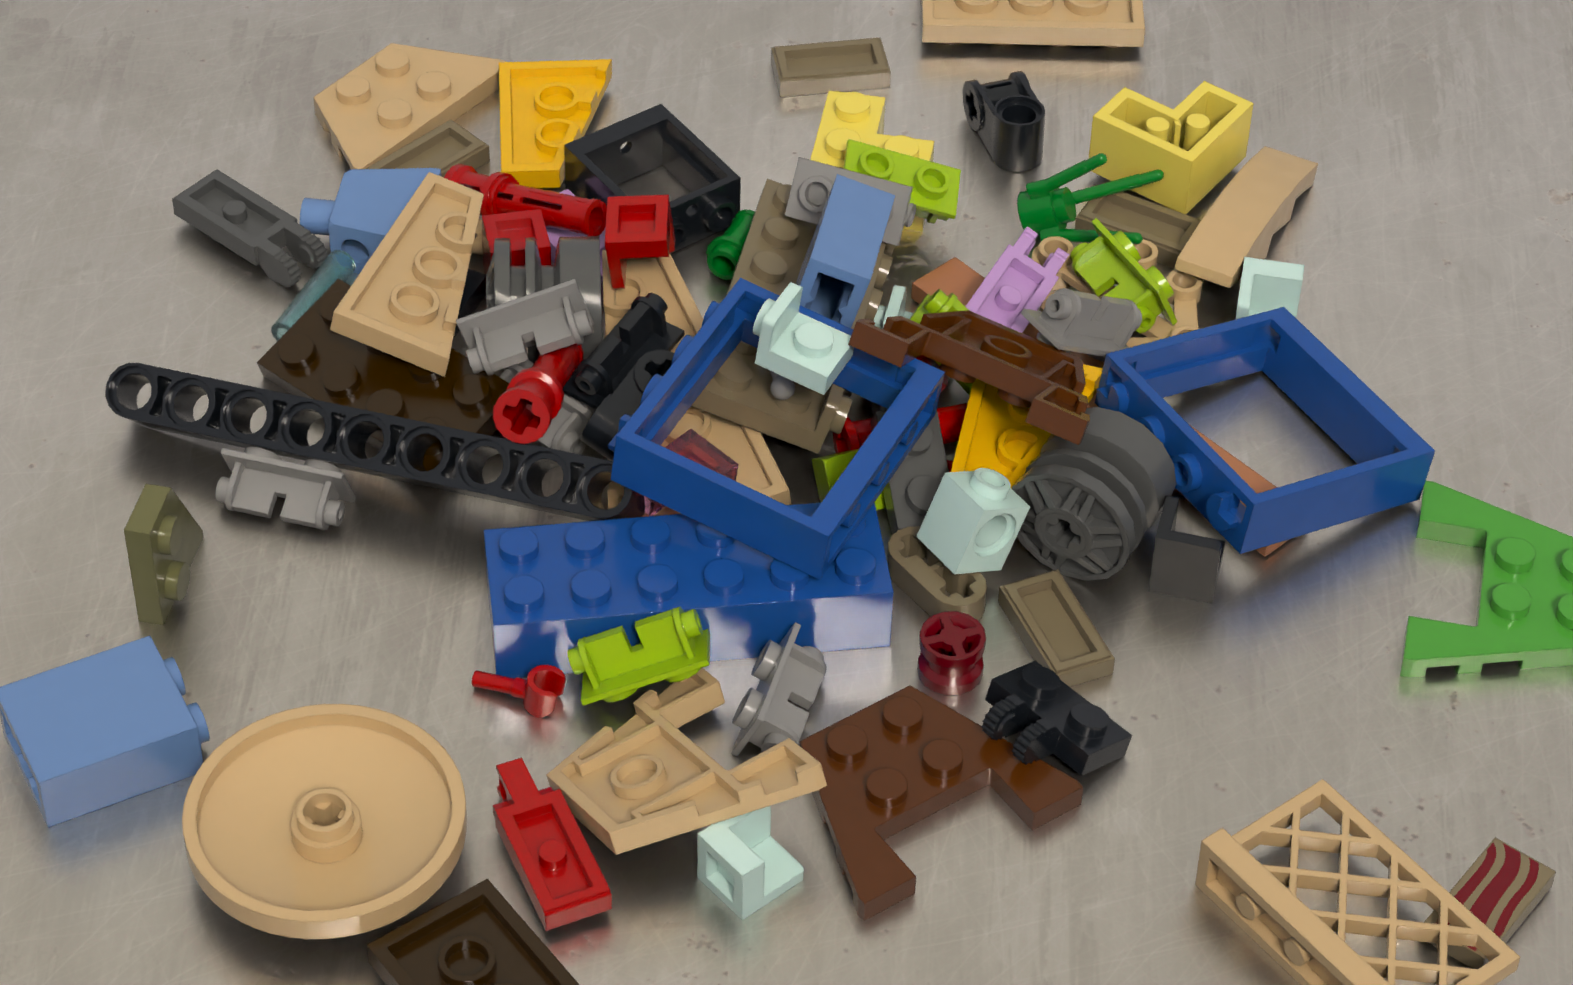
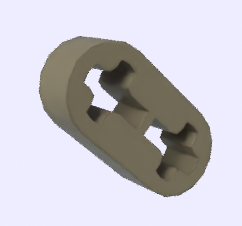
M921 526L906 527L894 533L888 542L887 564L891 580L930 617L947 611L969 614L978 621L983 617L986 606L987 584L981 572L954 575L916 537Z

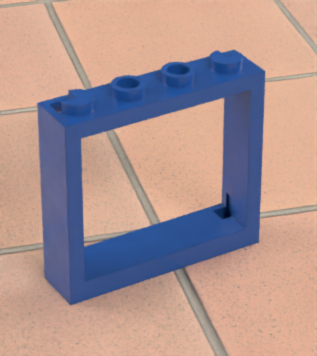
M740 278L721 303L711 302L705 313L702 327L694 337L686 335L681 340L674 353L671 367L664 376L655 374L651 378L643 392L640 406L632 416L625 414L620 418L618 433L608 444V448L614 452L611 480L820 580L934 418L945 372L916 358L900 368L854 347L852 357L833 384L888 410L810 517L661 446L738 344L742 341L758 348L759 336L753 334L755 319L764 302L769 298L776 301L779 295ZM800 305V313L850 336L852 335L853 329Z
M1285 307L1108 353L1105 357L1094 402L1100 408L1121 412L1142 423L1163 443L1174 463L1175 488L1185 496L1239 554L1420 500L1435 450ZM1263 371L1357 464L1257 494L1163 398Z

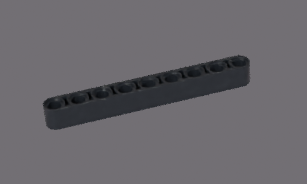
M127 363L118 367L110 375L106 384L105 397L108 406L115 414L157 430L242 448L259 447L280 456L303 461L308 459L322 460L341 469L586 521L643 517L649 505L648 497L625 487L621 502L614 508L604 509L602 493L604 488L612 481L613 462L609 460L532 444L514 443L508 439L142 363ZM150 383L151 396L149 401L138 409V393L145 384ZM207 394L209 399L208 409L201 419L195 421L193 408L196 401L201 396ZM265 406L267 412L266 421L259 431L252 433L250 429L251 417L258 408ZM323 417L325 423L324 434L316 444L309 446L307 440L308 430L315 420ZM381 429L384 436L383 446L375 456L368 459L365 453V444L368 437L373 432ZM441 442L443 457L440 463L434 469L426 471L423 464L426 450L432 444ZM501 454L503 469L500 476L495 481L485 484L482 477L485 462L490 457ZM561 466L563 483L560 489L555 494L545 497L542 491V480L545 474L550 469Z

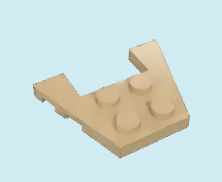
M701 668L688 679L672 683L659 695H657L656 691L649 689L633 702L636 714L620 728L613 732L612 728L604 726L546 774L550 787L553 790H561L572 814L615 855L806 795L827 786L821 763L790 738L742 764L726 770L677 728L725 703L719 681L704 668Z

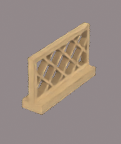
M1324 779L1231 836L1222 827L1201 841L1195 885L1300 985H1395V979L1433 983L1436 985H1496L1518 969L1520 956ZM1321 807L1340 825V834L1300 830V819ZM1259 845L1289 848V867L1261 864L1249 851ZM1299 849L1339 854L1338 873L1298 869ZM1348 855L1377 858L1388 868V879L1348 874ZM1297 888L1337 892V912L1309 909L1296 897ZM1347 894L1387 898V918L1346 914ZM1397 899L1425 902L1438 912V924L1398 920ZM1345 933L1385 937L1386 958L1358 955L1345 943ZM1396 939L1437 943V964L1396 960ZM1465 945L1476 947L1490 962L1479 969L1447 966V946Z

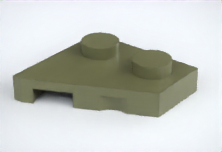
M145 484L124 528L138 621L164 626L175 600L182 601L186 595L190 580V566L202 542L203 530L171 487Z

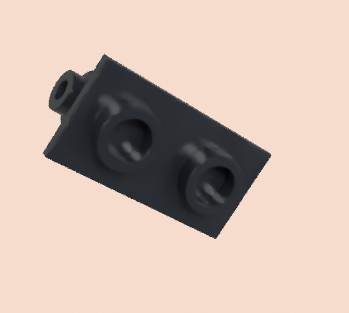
M648 293L646 297H637L632 302L631 309L592 354L578 364L577 371L563 387V392L597 409L602 401L616 390L638 359L646 352L656 349L671 351L685 335V331L666 322L664 314L668 309L666 302L655 293Z

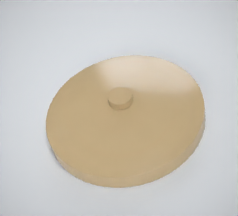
M319 704L303 706L272 714L253 722L226 739L208 756L195 774L186 794L182 814L183 837L188 863L199 886L213 903L236 920L255 929L289 938L333 939L348 937L381 928L414 911L440 889L451 875L463 850L467 832L464 785L453 759L445 748L425 730L402 717L360 705Z

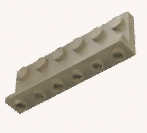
M767 178L727 294L740 278L779 296L790 282L796 284L801 266L818 224L785 216L792 185L781 184ZM885 242L881 243L870 283L851 329L854 330L856 321L859 319L874 320L884 292L881 289L893 261L891 255L896 245ZM741 341L691 406L819 454L828 431L836 434L841 433L853 399L849 398L852 392L832 383L827 392L822 395L794 382L795 392L789 399H776L770 391L771 382L773 381L770 371L755 364L757 348Z

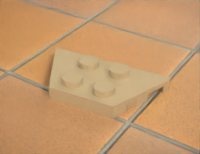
M391 43L313 97L315 115L323 130L331 134V143L339 157H345L350 170L366 169L445 122L457 120L499 90V62L506 61Z

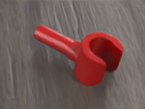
M552 665L534 667L528 673L527 679L510 678L477 670L472 676L473 687L510 694L512 697L523 699L526 711L532 716L539 718L546 717L554 711L557 696L563 694L566 677L562 670Z

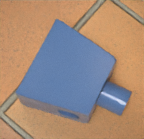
M351 169L344 173L335 200L303 199L300 211V225L308 229L311 234L329 236L331 262L338 270L360 274L428 172L442 177L441 169Z

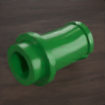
M746 209L739 211L723 236L714 238L708 245L706 251L707 265L710 271L718 278L724 280L732 279L755 211Z

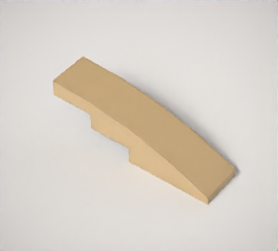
M1264 146L1241 168L1207 211L1177 257L1174 269L1231 288L1242 277L1244 257L1265 259L1267 257L1272 235L1290 221L1296 198L1313 185L1318 163Z

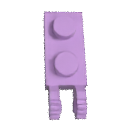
M1026 227L1014 246L1010 244L1007 246L965 307L976 314L1023 333L1029 321L1021 314L1022 310L1030 309L1037 311L1058 281L1059 277L1056 274L1070 254L1058 247L1055 252L1050 253L1041 266L1028 257V254L1036 244L1035 238L1038 233Z

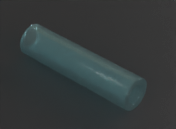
M333 250L273 324L271 332L277 341L338 278L344 282L348 280L356 269L355 261L348 253L342 250Z

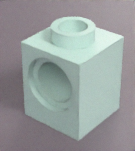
M978 468L975 471L944 473L916 537L954 575L999 571L1007 559L1030 506L1010 488L1009 480L997 471L988 468Z

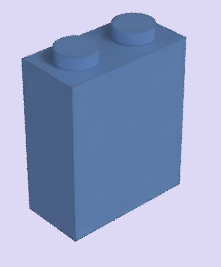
M837 174L796 281L797 285L803 287L801 306L844 326L852 327L873 274L895 195Z
M151 636L0 687V719L3 734L48 828L194 776L202 765L201 743L210 740L206 720L196 702L186 705L182 697L186 694L185 685L175 659L170 657L163 660Z

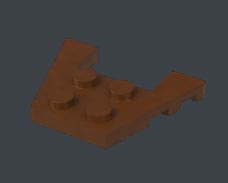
M969 310L923 314L920 324L902 316L887 317L883 329L874 326L875 322L870 319H859L856 321L848 345L900 368L920 355L926 356L941 363L939 369L944 371L946 376L966 383H973L976 379L999 388L997 395L1002 400L1018 407L1030 408L1025 420L1026 423L1074 444L1080 445L1090 422V415L1085 413L1088 406V398L1082 395L1085 387V376L1081 358L1058 350L1051 345Z
M911 685L800 741V747L821 763L827 786L812 792L823 824L827 823L836 846L835 856L842 874L847 875L853 891V904L858 916L863 921L915 894L916 875L884 841L885 839L986 786H991L1033 831L1080 806L1082 803L1083 786L1076 779L1041 759L1039 761L1034 760L1032 764L1028 763L1026 765L1012 755L1013 752L1011 750L1014 746L1011 742L1004 738L1001 740L997 739V741L992 739L982 731L981 725Z

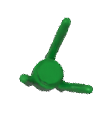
M1099 153L1047 179L1027 183V190L1020 192L1017 199L1018 214L1022 228L1025 230L1026 227H1029L1038 233L1041 241L1047 237L1058 236L1070 242L1091 243L1099 237L1096 230L1065 229L1067 223L1074 222L1076 219L1075 204L1160 181L1163 179L1164 173L1157 169L1071 192L1068 187L1059 189L1060 186L1104 165L1107 162V156ZM1109 231V232H1110L1112 235H1114V234L1117 233L1118 231ZM1123 232L1133 244H1140L1143 240L1140 233Z

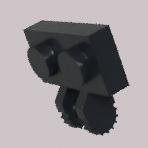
M1037 661L1030 662L992 678L985 700L993 707L990 708L989 712L985 714L984 720H982V731L996 741L997 739L1001 740L1003 737L1020 732L1011 751L1013 752L1012 755L1026 765L1028 763L1032 764L1034 760L1039 761L1054 754L1079 775L1083 776L1124 757L1132 735L1109 718L1102 708L1091 704L1061 681L1054 671L1043 667Z

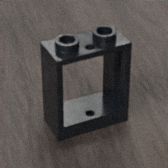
M662 104L564 145L565 187L577 197L599 199L607 206V197L627 196L617 185L660 166H664L691 193L670 202L675 234L674 252L729 228L732 220L736 218L735 215L740 211L741 177ZM625 142H627L626 145H625L622 149H620L621 146H622Z

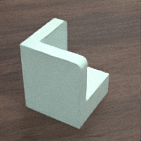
M1244 257L1235 320L1285 307L1297 318L1305 265Z
M771 806L712 824L697 833V878L741 920H744L800 883L804 877V867L770 836Z

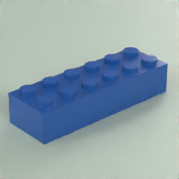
M821 502L787 506L811 517ZM875 502L820 580L683 514L484 530L487 590L496 675L510 678L528 677V673L534 667L539 665H552L562 670L564 674H572L574 672L568 659V649L577 647L578 639L623 625L631 646L641 644L635 629V621L672 610L679 606L684 612L695 609L699 615L703 630H709L710 662L758 658L769 640L779 644L795 622L800 624L801 627L794 643L801 647L811 646L821 652L889 647L891 645L894 592Z

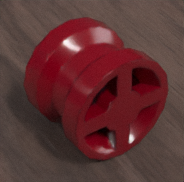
M957 611L941 612L928 618L923 623L919 634L921 651L917 664L919 679L925 687L933 692L947 696L962 695L972 691L980 684L983 676L984 663L982 655L986 646L985 629L977 619L969 614Z

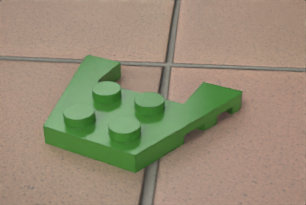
M1425 481L1420 502L1416 538L1483 549L1476 626L1408 616L1400 676L1408 678L1425 677L1427 668L1455 666L1457 674L1480 673L1484 663L1518 661L1520 669L1573 666V537L1444 485Z

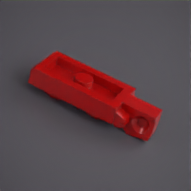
M522 757L496 765V771L499 775L497 792L502 802L492 805L495 827L545 931L611 910L612 894L561 790H553L552 787H548L538 791Z

